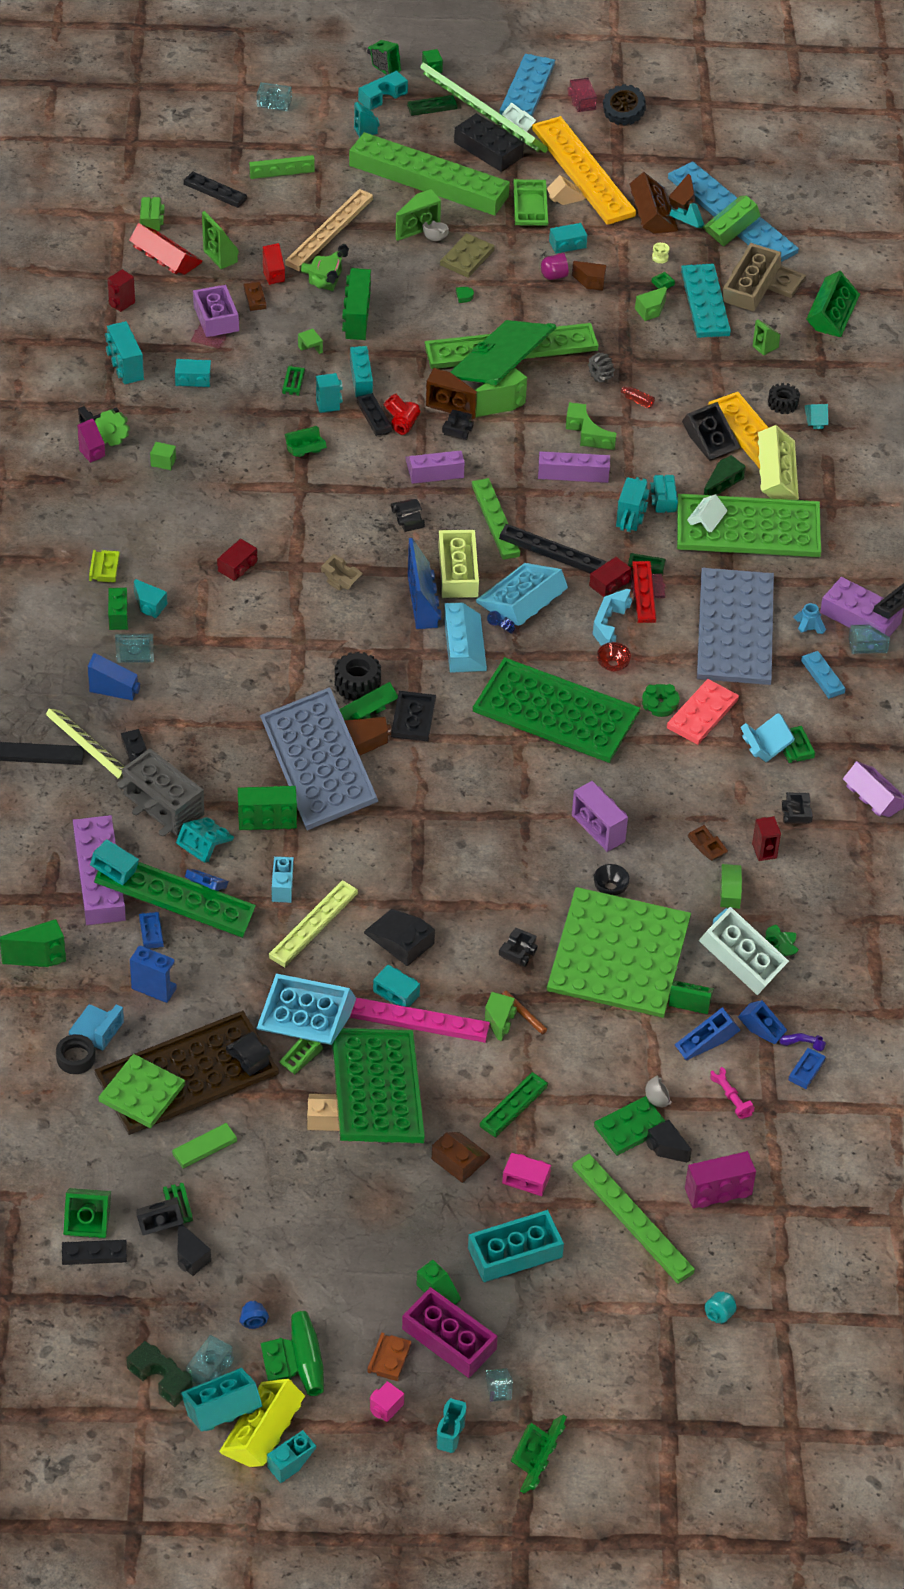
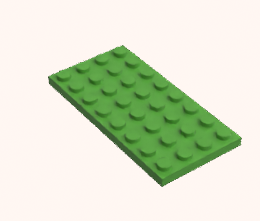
M678 494L677 549L821 557L820 501L717 496L727 509V512L713 531L708 532L701 522L690 525L687 519L703 498L711 495Z

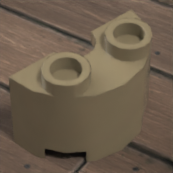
M335 554L321 566V572H325L328 578L327 582L338 590L342 588L348 590L363 574L356 567H347L345 560Z

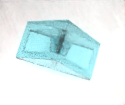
M507 1368L485 1370L490 1402L512 1400L513 1379Z

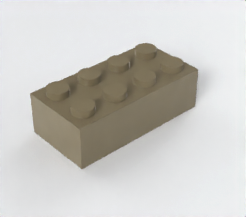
M750 243L723 288L724 303L754 312L781 267V252Z

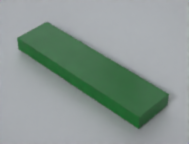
M530 1073L480 1122V1127L496 1138L548 1087V1082L535 1073Z

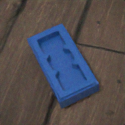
M159 912L139 914L143 947L148 949L164 947Z

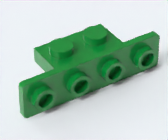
M388 682L339 710L344 721L367 719L371 717L370 714L374 711L378 714L387 709L385 705L396 700L398 695L392 684Z
M564 1414L554 1419L548 1433L533 1423L527 1425L510 1460L528 1473L520 1489V1492L523 1494L529 1490H534L540 1482L538 1477L549 1463L547 1458L557 1446L555 1441L566 1427L564 1423L567 1416Z

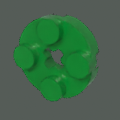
M671 684L648 685L643 693V708L646 711L647 709L651 711L654 716H670L679 707V694Z

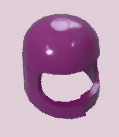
M564 252L545 257L542 260L541 272L547 280L568 277L569 269Z

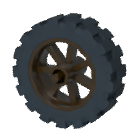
M623 84L622 86H615L614 89L611 88L608 91L609 93L605 94L603 108L605 116L609 118L610 122H615L616 125L623 124L625 126L629 123L631 125L635 121H639L641 116H644L646 102L642 91L640 92L639 88Z

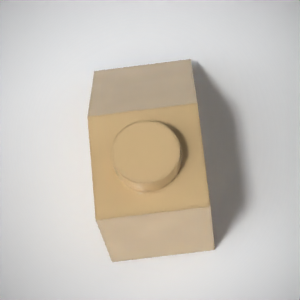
M561 175L547 188L550 199L562 205L586 199L578 186Z

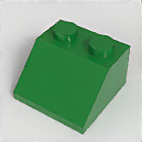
M69 1188L65 1197L63 1235L106 1238L110 1216L111 1191Z

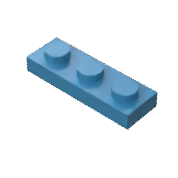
M819 651L802 656V663L828 699L845 693L846 688Z

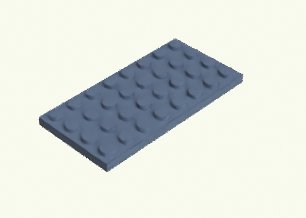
M702 568L697 679L771 685L774 573Z
M330 687L260 715L288 786H296L297 808L306 830L379 802Z

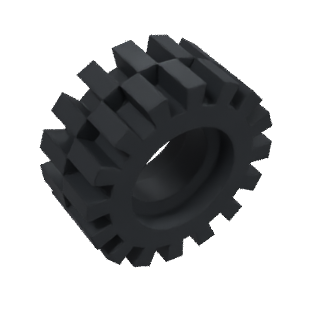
M784 383L773 385L769 390L768 406H771V410L775 409L776 413L778 411H781L780 414H784V412L789 414L790 411L793 413L798 408L800 392L797 388L795 389L794 385L790 387L789 383L787 385H784Z

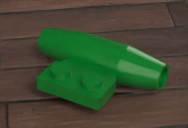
M295 1312L291 1316V1340L279 1338L261 1343L268 1381L291 1380L298 1373L307 1395L317 1396L324 1392V1366L318 1337L308 1312Z

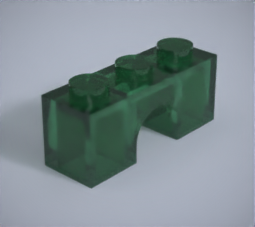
M144 1341L126 1357L127 1369L140 1380L144 1381L154 1374L164 1377L158 1383L159 1395L174 1407L183 1400L181 1392L193 1388L192 1376L187 1371H182L178 1368L171 1358H166L162 1355L155 1345H150Z

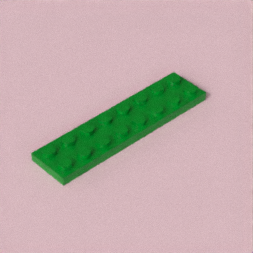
M138 862L136 872L123 886L100 871L97 872L94 883L242 938L256 907L254 904Z

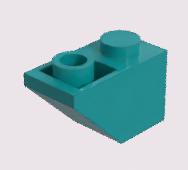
M302 1430L267 1454V1468L282 1483L301 1469L316 1449V1445Z

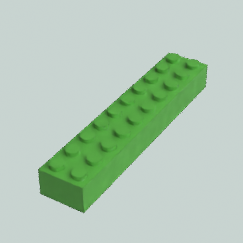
M365 132L349 150V166L421 191L432 189L439 197L494 216L509 197V181Z

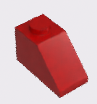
M279 243L263 246V273L269 285L285 282V267Z

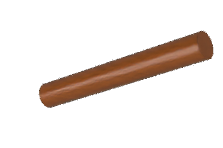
M508 991L502 993V995L514 998ZM515 999L514 1006L517 1007V1012L540 1034L546 1033L547 1028Z

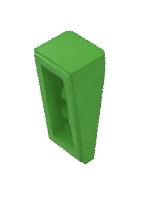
M299 1039L279 1063L295 1075L316 1057L323 1047L320 1042ZM302 1049L306 1052L305 1055L300 1052ZM297 1054L301 1059L297 1060L294 1056ZM292 1060L296 1065L293 1067L288 1061Z

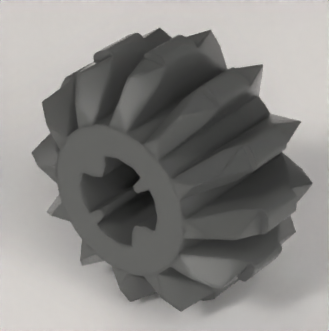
M597 353L589 358V372L591 377H594L595 382H606L614 377V364L608 354Z

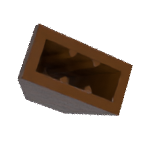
M386 717L345 720L359 756L388 743V736L391 735V726L386 723Z

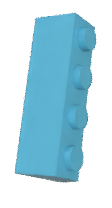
M445 603L444 623L450 672L487 671L481 614L464 603Z

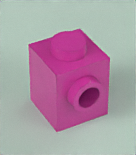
M388 1381L380 1389H376L370 1396V1410L372 1414L386 1422L404 1405V1393Z

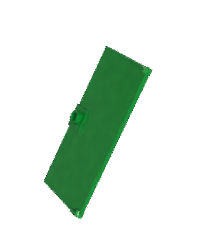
M505 320L484 341L479 342L472 349V352L450 372L460 380L497 385L556 329V325L553 323L540 324Z

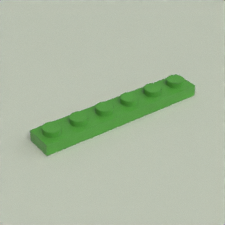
M489 478L472 481L473 491L502 559L520 557L518 546L499 539L505 524H508Z

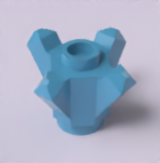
M806 604L793 617L797 622H800L798 629L801 633L815 629L817 634H823L826 630L816 604Z

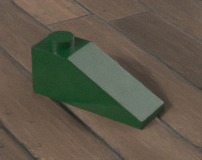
M732 455L721 459L704 488V495H718L743 480L746 466Z

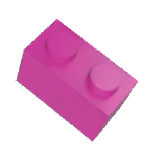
M511 1152L503 1171L502 1184L542 1196L550 1178L551 1165L544 1161H537L525 1155Z

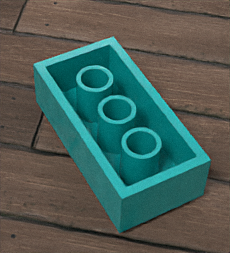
M548 1210L471 1233L468 1236V1250L483 1283L563 1258L564 1243Z

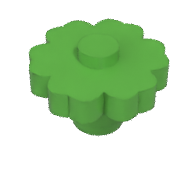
M114 410L104 411L101 413V417L95 419L104 444L108 443L110 446L118 445L123 442V438L128 437L130 427L126 424L127 417L122 412L115 413Z

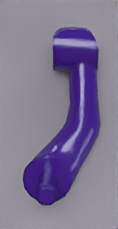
M803 1033L784 1034L780 1039V1044L783 1046L800 1041L813 1043L812 1047L817 1051H823L826 1042L823 1041L820 1035L814 1037Z

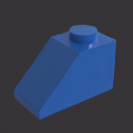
M762 1000L749 1003L738 1016L750 1032L773 1044H776L787 1031Z

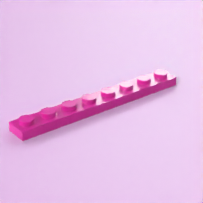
M356 998L349 1017L486 1043L490 1022L362 998Z

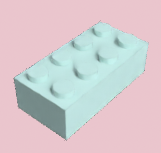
M731 907L699 940L757 995L789 962Z

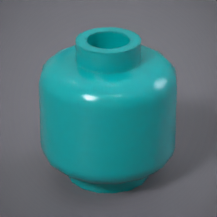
M722 1291L715 1293L705 1303L707 1317L719 1324L727 1322L734 1315L737 1308L734 1297Z

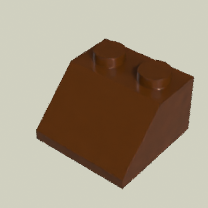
M446 1132L432 1145L431 1159L462 1183L490 1158L487 1152L460 1132Z

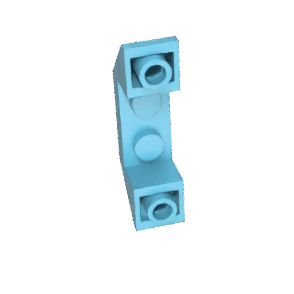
M630 589L605 596L594 620L593 635L605 652L609 653L611 646H615L617 635H614L615 627L607 625V618L611 617L612 612L625 614L626 609L631 607Z

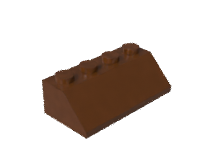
M645 172L641 173L629 183L631 194L635 200L634 204L638 209L637 214L642 221L641 226L653 234L678 231L675 218L669 216L671 206L665 187Z

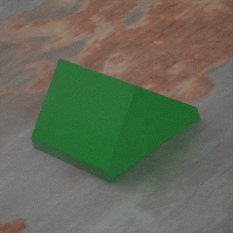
M675 980L671 986L669 1006L708 1014L714 988Z

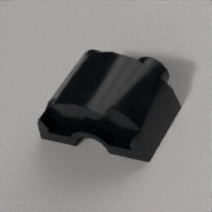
M452 409L448 421H445L442 426V433L446 436L467 440L469 431H472L474 421H471L472 414Z
M417 499L391 503L393 514L396 513L399 526H402L404 532L425 527V521L422 520L420 514L422 508Z
M786 792V800H782L784 823L807 824L812 822L813 815L810 808L809 793Z
M515 927L507 943L504 942L499 949V956L526 967L530 955L534 956L537 951L538 945L535 944L537 936Z
M253 1031L226 1046V1051L233 1059L236 1058L240 1062L241 1067L249 1076L270 1065L268 1058L271 1054L270 1050L265 1044L262 1045L258 1041V1037Z

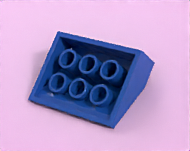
M409 538L408 582L416 629L438 628V620H441V610L437 609L439 607V597L435 596L437 594V585L433 583V580H435L434 570H431L430 562L413 538Z

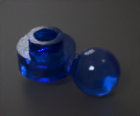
M497 611L488 613L487 621L489 624L498 625L510 634L513 633L515 630L513 621L507 617L503 620Z

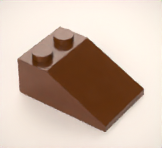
M433 368L426 383V407L451 413L452 409L472 414V419H475L477 391L451 372Z

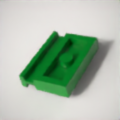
M803 727L789 728L795 740L783 749L788 763H792L795 760L798 762L815 758V751Z

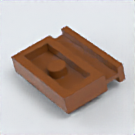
M381 1332L368 1366V1373L371 1374L373 1372L377 1376L398 1382L412 1341L393 1335L387 1336Z

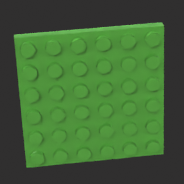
M576 887L548 981L547 991L664 1018L691 913Z

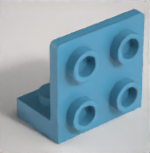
M89 1004L69 1030V1035L79 1034L86 1036L93 1042L94 1047L103 1051L124 1023L123 1007L116 1004L112 1010L106 1012Z

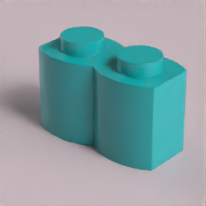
M452 1398L446 1402L443 1418L437 1427V1449L450 1453L457 1449L460 1433L465 1426L466 1402Z

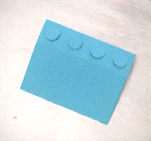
M524 563L476 599V602L506 623L519 626L524 624L528 618L537 614L541 608L550 604V601L560 596L568 586L562 569Z
M276 974L257 1029L332 1045L349 1019L356 997L350 988Z

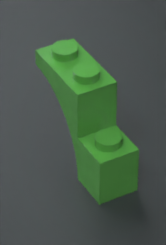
M569 402L566 429L581 431L580 446L615 450L617 433L604 430L594 424L587 414L586 404Z

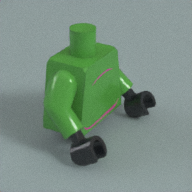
M346 244L340 245L338 251L331 256H316L312 264L303 263L301 273L309 274V283L317 288L334 291L342 272V257L348 256V246Z

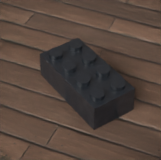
M477 113L455 127L454 143L500 172L523 158V141Z

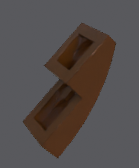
M705 825L691 831L687 836L695 847L711 861L728 853V850L718 836L713 837Z

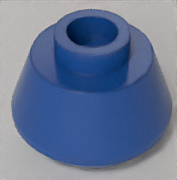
M257 1301L247 1302L243 1306L240 1315V1323L249 1329L262 1327L269 1319L268 1312Z

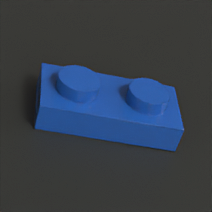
M807 1048L790 1073L788 1081L807 1089L824 1064L826 1056Z

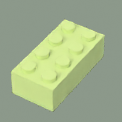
M439 530L438 548L442 598L478 597L479 576L475 530Z

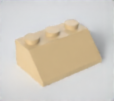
M309 1094L307 1130L339 1131L336 1094Z

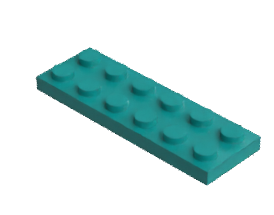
M681 265V273L697 338L730 336L731 330L715 265Z

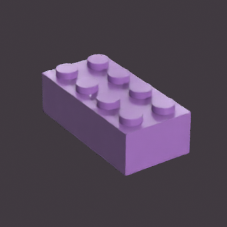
M840 577L822 598L820 613L883 645L901 624L904 608L890 619H887L873 612L874 606L883 600V597Z

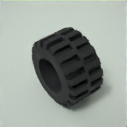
M351 652L347 656L343 655L341 659H338L335 665V689L339 692V695L345 696V699L355 701L380 687L381 665L377 659H374V656H368L365 652L363 654L359 652L352 654Z

